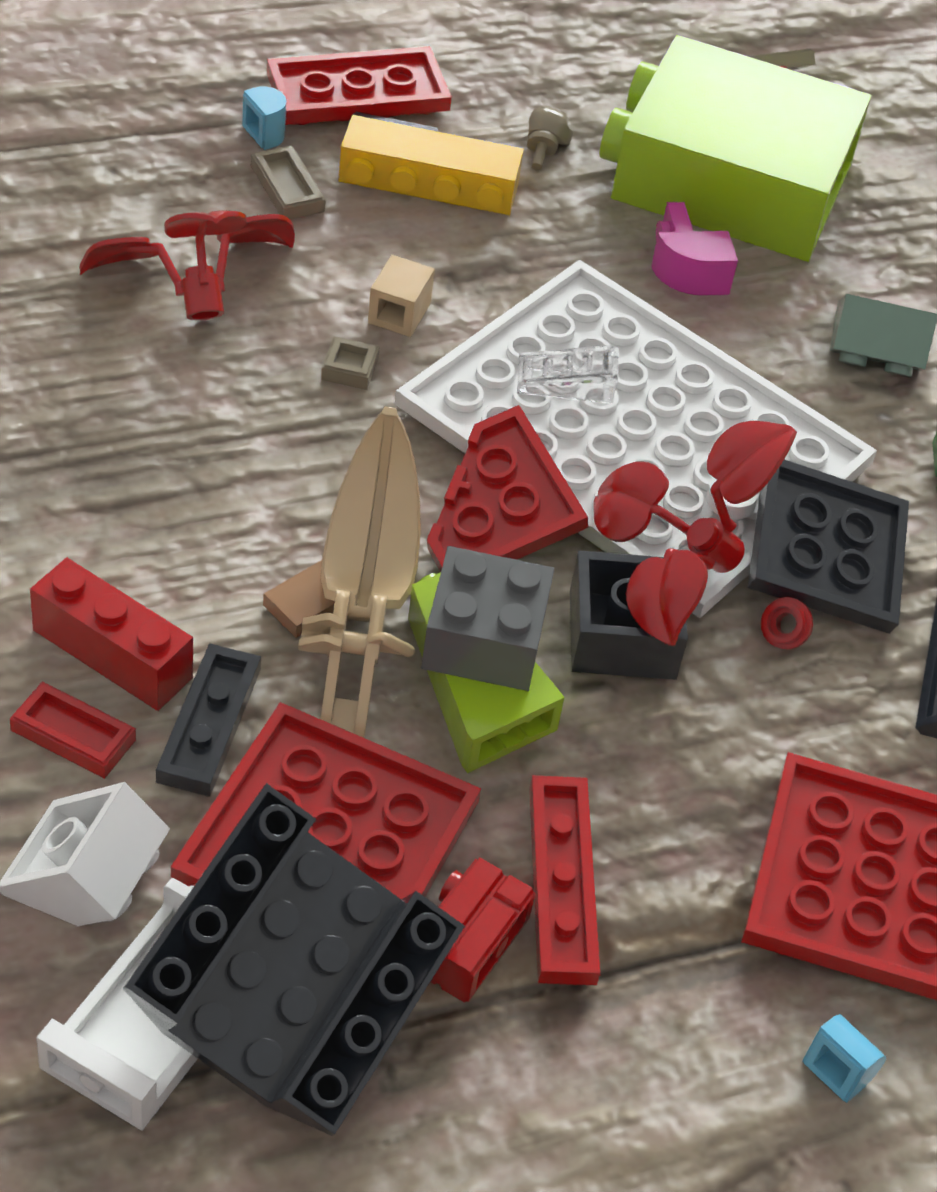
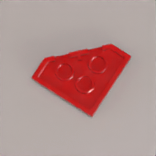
M520 405L474 424L468 438V448L461 465L456 467L444 497L445 504L437 523H433L428 535L427 546L430 555L441 572L448 546L518 560L589 528L586 512Z

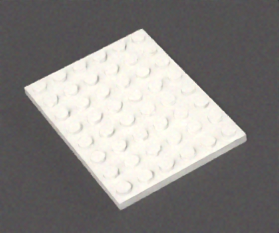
M581 260L572 264L396 390L395 395L396 406L463 453H466L468 448V438L474 424L520 405L588 516L589 528L578 533L606 553L664 557L665 551L669 548L689 550L686 535L653 513L647 528L639 536L626 542L611 541L598 531L594 522V498L598 495V489L604 480L613 471L626 464L642 461L656 465L662 470L669 480V487L665 496L657 505L662 506L688 525H691L700 518H715L720 521L719 515L711 510L706 499L710 481L713 478L707 471V459L717 439L727 429L738 423L764 421L792 426L797 431V434L785 460L851 482L873 464L877 452L876 449ZM759 497L755 510L750 516L743 519H732L737 524L732 532L744 543L745 552L743 559L736 568L727 573H717L712 569H707L708 580L705 591L697 607L692 612L697 617L701 618L749 575Z

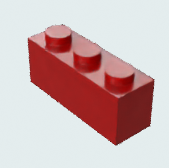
M68 557L30 588L33 631L156 711H159L193 679V636Z

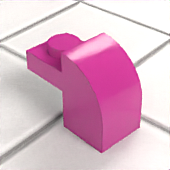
M667 202L663 221H658L656 225V246L651 264L655 275L667 286L686 294L730 295L738 259L729 231H693L685 203Z

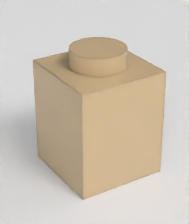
M391 255L371 287L368 323L411 337L431 304L435 268Z

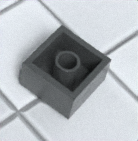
M448 546L427 624L421 669L529 691L555 568Z

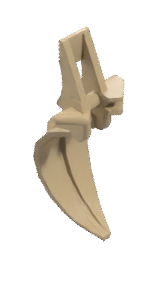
M386 406L373 421L356 449L341 484L331 515L323 550L321 582L325 598L335 601L333 614L324 613L303 618L302 634L298 646L299 651L327 654V657H329L320 719L363 738L365 737L375 665L378 664L379 653L398 654L406 657H412L415 654L413 645L383 632L387 609H401L411 594L412 584H414L418 568L421 535L420 494L411 444L405 427L397 413V408ZM347 620L370 622L368 634L346 631ZM343 653L365 656L358 701L335 698Z

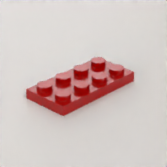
M431 46L267 59L266 73L271 88L279 90L286 97L285 125L349 121L354 112L388 118L396 115L431 114L433 112L450 111L452 96Z

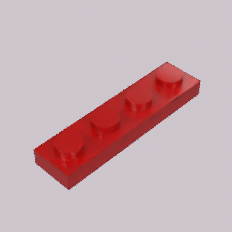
M532 775L529 794L538 983L597 985L600 976L588 778Z

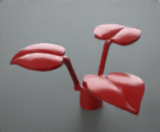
M231 210L177 214L165 221L164 231L171 238L195 236L198 266L185 270L186 277L182 280L163 244L150 243V239L147 237H124L99 241L87 249L79 269L80 275H82L86 271L109 263L159 256L175 286L176 296H184L187 319H213L224 314L221 292L225 291L224 275L229 243L271 242L293 248L295 241L294 225L288 217L281 214L246 217L242 212ZM205 235H217V240L221 242L216 274H214L213 267L207 265Z
M746 421L733 425L717 439L708 455L707 471L717 480L711 486L710 491L720 521L715 518H700L691 525H688L662 506L657 505L668 490L669 480L662 470L648 462H632L619 467L599 487L598 495L594 498V522L598 531L609 540L626 542L636 538L649 525L652 513L667 521L687 537L689 550L669 548L665 551L664 559L659 557L645 559L636 567L627 586L626 600L633 618L642 629L657 640L669 646L676 645L683 625L703 596L708 580L707 569H712L717 573H727L736 568L743 559L745 552L744 543L732 532L737 524L730 518L724 499L732 504L745 502L758 494L768 484L784 461L796 437L797 431L792 426L764 421Z

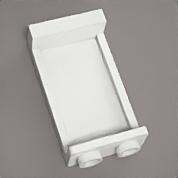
M171 878L164 886V902L162 907L68 1021L63 1025L52 1018L37 1036L40 1069L141 1131L198 1059L165 1036L123 989L194 887L193 885L188 887L174 878Z

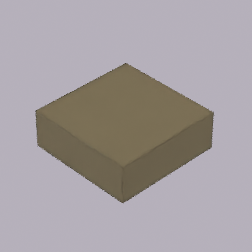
M334 336L322 365L321 380L367 390L379 359L380 346Z

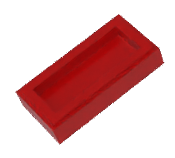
M43 681L10 718V729L12 732L104 779L136 741V728Z

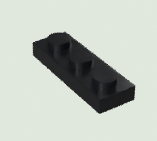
M211 643L208 644L157 765L156 783L208 797L211 796L259 676L261 656Z

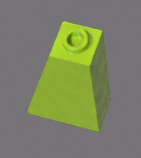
M441 572L426 575L417 583L412 584L408 620L422 658L427 624ZM536 662L529 691L427 670L461 766L467 773L558 730L565 697Z

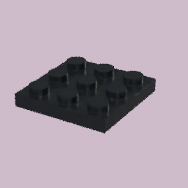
M784 459L774 476L760 491L747 588L777 598H794L803 602L808 608L890 634L899 625L909 501Z

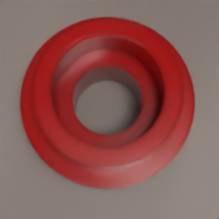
M783 597L772 601L765 608L761 617L763 636L771 645L780 649L790 650L800 647L808 640L813 630V617L809 608L803 602L794 598ZM792 614L796 620V626L792 632L784 633L780 626L781 620L786 615Z

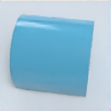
M265 86L245 90L243 94L242 126L264 150L280 145L285 138V95L275 88Z
M838 1014L820 1027L802 1062L835 1094L848 1103L876 1076L887 1057L841 1014Z

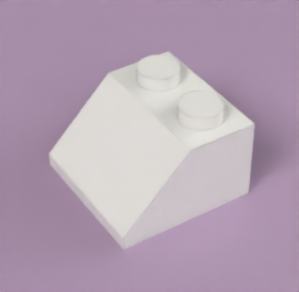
M125 782L53 800L0 880V893L3 896L76 926L115 920L131 904V892L142 874L149 870L157 861L160 853L158 848L170 828Z

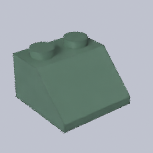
M846 294L838 301L830 351L840 353L838 361L842 363L866 367L867 360L885 363L884 372L911 377L913 370L922 371L926 369L937 323V314Z

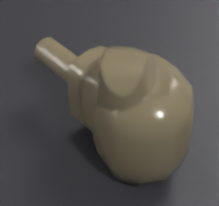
M538 107L532 111L529 117L527 147L535 151L532 162L534 170L542 169L545 154H555L558 144L569 145L572 140L573 131L568 127V117L564 112L556 108Z

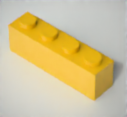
M352 115L341 145L338 182L510 216L519 184L524 149Z

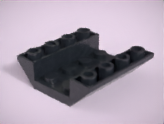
M266 783L123 989L165 1036L266 1107L333 1136L338 1131L465 926L417 891L400 899L308 833L316 818Z

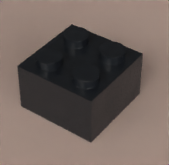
M578 550L570 587L571 672L677 680L688 641L687 621L680 631L676 645L669 646L641 628L633 618L626 600L627 586L636 567L645 559L657 556Z

